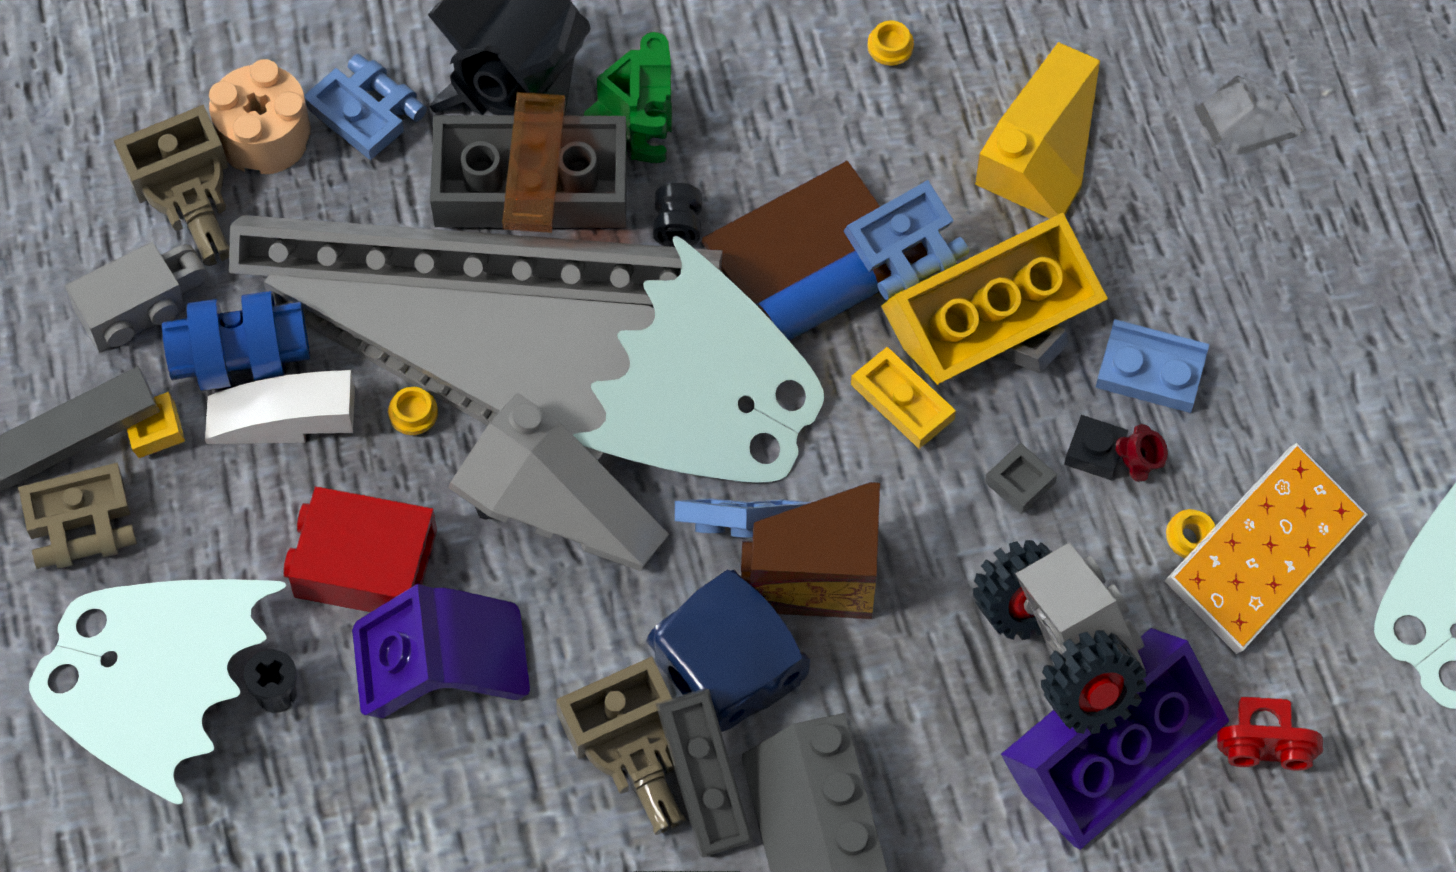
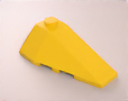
M1058 42L1001 117L981 150L975 185L1049 219L1062 212L1066 215L1082 186L1100 60Z

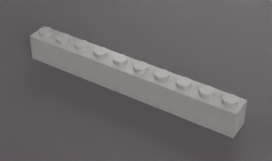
M249 215L240 216L230 225L229 273L279 275L653 305L644 289L643 283L647 280H675L680 275L682 269L681 259L676 248L668 246ZM695 249L721 271L722 250Z

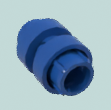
M272 291L242 295V310L225 313L221 312L218 299L187 303V319L162 322L164 351L171 380L197 377L200 390L206 391L231 387L232 371L252 369L254 381L285 376V363L310 359L302 303L294 302L275 305Z

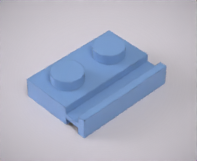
M1114 319L1095 388L1191 413L1210 344Z

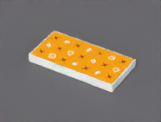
M1295 443L1283 453L1165 579V582L1237 654L1242 652L1367 516V513Z

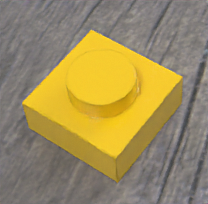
M169 392L154 397L160 409L159 413L127 428L131 448L138 459L185 442L176 404Z

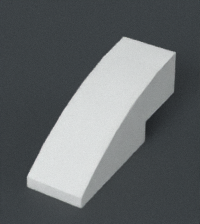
M351 370L320 371L279 376L231 387L209 395L205 431L206 444L306 443V434L353 433L355 387Z

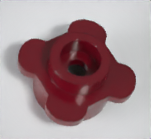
M1145 424L1135 426L1132 435L1121 437L1116 442L1117 454L1122 457L1125 465L1130 468L1131 478L1137 482L1147 480L1150 471L1163 468L1166 464L1168 449L1165 440L1158 432L1151 430Z

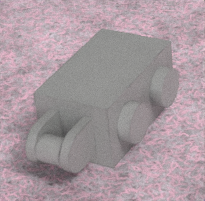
M151 242L66 284L65 288L74 312L100 353L110 347H119L126 344L134 335L154 325H162V322L174 319L178 313L186 310L182 294L202 284L207 279L208 272L191 245H180L161 255L154 243Z

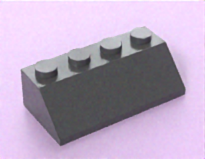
M434 115L430 204L434 226L626 228V116Z
M845 713L794 723L742 754V762L770 872H888Z

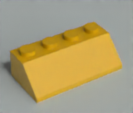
M1062 212L895 294L881 307L902 348L938 385L1106 301L1108 298Z

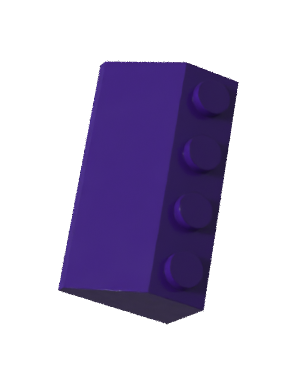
M1150 628L1140 636L1144 647L1138 650V653L1146 670L1147 677L1143 678L1147 684L1146 691L1137 692L1142 699L1138 707L1128 706L1127 709L1132 715L1126 720L1120 715L1114 719L1116 727L1108 730L1103 723L1100 727V733L1091 734L1087 728L1084 734L1077 733L1073 727L1069 729L1057 713L1052 710L1001 753L1023 795L1075 848L1081 850L1230 721L1188 640Z

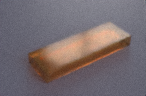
M517 92L502 220L503 230L552 233L566 106L564 95Z

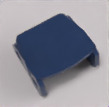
M727 569L698 589L678 610L659 622L646 639L647 644L655 652L657 664L682 695L704 688L709 689L721 732L731 729L747 717L772 706L800 686L801 681L807 677L810 669V658L805 652H800L784 621L768 601L742 579L736 570L730 571Z

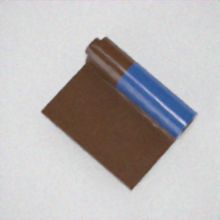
M848 160L702 237V243L706 249L723 251L721 267L723 274L766 314L789 341L879 293L877 284L891 276V271L886 263L869 272L843 232L847 225L880 207ZM922 242L903 253L910 265L928 255Z

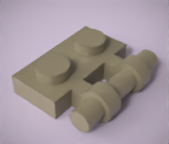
M118 462L18 487L30 539L47 535L50 537L51 545L32 549L36 569L57 565V568L60 569L74 565L73 560L99 553H102L104 558L118 554L119 548L137 544L133 525L116 529L112 528L111 519L131 515ZM91 524L95 525L96 534L68 540L67 530Z

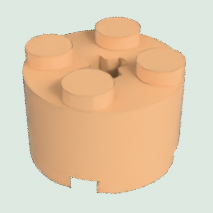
M261 59L253 65L244 66L230 72L211 87L209 91V112L212 124L222 144L226 161L231 166L244 172V168L259 170L260 174H274L291 167L300 160L306 151V143L311 133V126L302 87L294 76L286 70L279 68L274 61Z

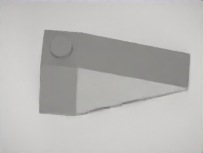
M518 392L488 424L448 487L489 517L505 523L508 517L537 527L536 534L550 539L553 534L580 543L582 549L588 553L638 571H642L669 536V533L556 418Z

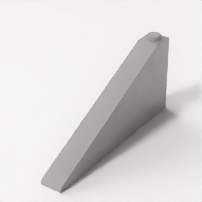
M269 275L264 281L266 291H272L275 305L294 302L302 303L305 323L308 328L412 385L422 388L434 397L487 426L518 392L556 418L572 435L598 429L606 420V412L592 391L591 384L596 381L619 379L626 375L629 370V356L617 337L619 331L643 330L648 328L655 318L654 308L648 305ZM585 447L607 471L617 459V456Z

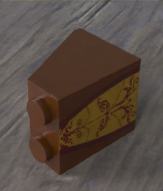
M869 482L754 522L753 542L742 541L741 578L756 589L778 614L872 619L877 577L880 483Z

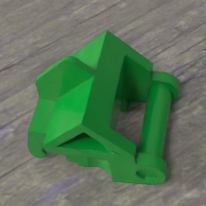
M650 32L642 37L640 50L628 51L597 77L598 101L584 112V116H626L627 149L631 152V160L663 163L667 159L666 147L663 145L651 146L647 141L652 138L666 139L667 132H672L671 59L667 37L659 32Z

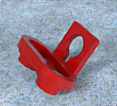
M1241 697L1238 702V725L1227 726L1218 731L1217 748L1224 755L1228 756V763L1236 767H1252L1258 765L1260 761L1281 762V767L1284 769L1301 771L1311 768L1313 760L1322 754L1323 736L1311 729L1292 727L1291 702L1287 699ZM1258 711H1268L1277 717L1280 727L1251 725L1250 718Z

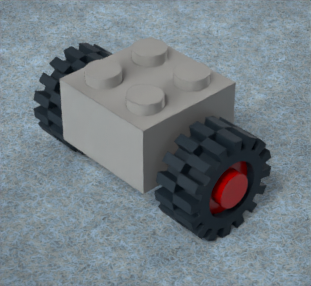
M1025 540L1024 547L1022 548L1018 541L1009 543L1010 552L1006 554L1001 548L993 552L998 559L994 563L986 559L981 565L986 574L976 573L974 582L978 587L973 588V596L977 600L975 603L993 628L1000 635L1003 633L1008 639L1014 640L1016 634L1021 640L1030 639L1031 630H1034L1037 636L1043 634L1046 643L1053 651L1050 658L1055 665L1044 666L1042 673L1046 679L1041 680V688L1045 692L1043 694L1063 723L1069 729L1073 727L1077 733L1084 734L1087 728L1091 734L1100 733V727L1103 723L1108 730L1116 727L1114 719L1119 715L1126 720L1132 715L1127 709L1128 706L1138 707L1142 701L1137 692L1146 691L1147 684L1143 678L1147 676L1138 650L1144 647L1143 641L1133 624L1129 620L1125 621L1123 615L1129 612V608L1117 587L1112 584L1106 588L1103 585L1106 583V580L1095 560L1090 555L1083 559L1070 542L1052 552L1041 542L1037 546L1033 540Z

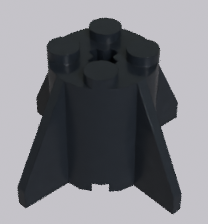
M444 0L437 3L430 11L428 16L457 50L450 61V64L453 63L454 71L450 75L451 83L429 105L434 113L465 102L474 112L480 115H484L489 111L495 115L565 116L574 58L583 46L585 37L591 29L589 21L579 13L570 0Z

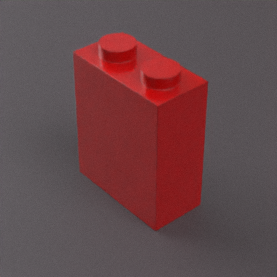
M315 486L310 504L303 503L300 508L297 531L301 534L297 548H289L284 563V577L289 578L294 598L372 612L416 584H423L437 534L434 510L429 507Z

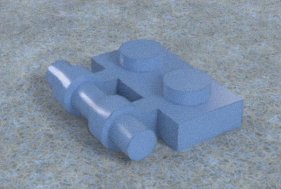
M355 54L349 60L347 66L354 73L350 78L335 68L309 90L304 97L307 110L371 161L404 132L403 121L396 115L406 114L413 121L417 122L424 117L427 107L417 100L416 92L406 84L398 85L389 78L386 68L377 61H368L361 54ZM376 90L384 98L378 102L367 91Z
M929 180L850 223L843 231L869 272L886 263L891 271L890 277L877 284L881 295L886 300L918 284L936 272L940 273L956 265L958 259L969 254V248L961 237L946 244L941 236L940 231L948 228L954 220ZM922 242L928 255L910 265L903 253Z

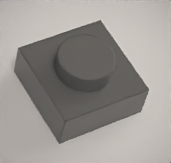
M1020 443L986 474L985 483L1022 515L1056 483L1057 473Z

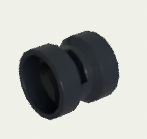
M669 183L659 187L655 192V210L659 215L654 219L653 223L654 240L663 246L675 247L673 237L677 236L686 241L690 246L697 244L701 234V222L697 218L702 211L701 191L695 186L686 183Z

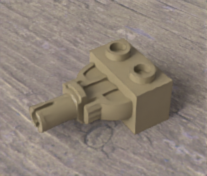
M204 105L114 140L121 163L139 203L148 201L153 208L168 216L172 228L177 231L183 229L176 212L177 210L181 211L202 256L204 265L211 266L217 264L210 242L214 243L221 261L228 259L230 246L224 237L208 199L209 197L212 198L219 214L226 210V204L220 192L223 186V169L228 168V164L220 139Z
M651 656L556 699V709L559 720L578 760L587 756L589 761L599 771L613 778L620 794L629 791V785L622 772L624 770L630 780L632 789L638 794L653 826L654 834L658 835L668 831V824L659 806L663 808L672 829L681 825L686 819L680 812L665 780L663 768L656 755L659 756L666 773L675 770L656 707V703L672 699Z

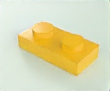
M888 347L884 348L851 375V386L918 449L923 447L955 420L956 410Z

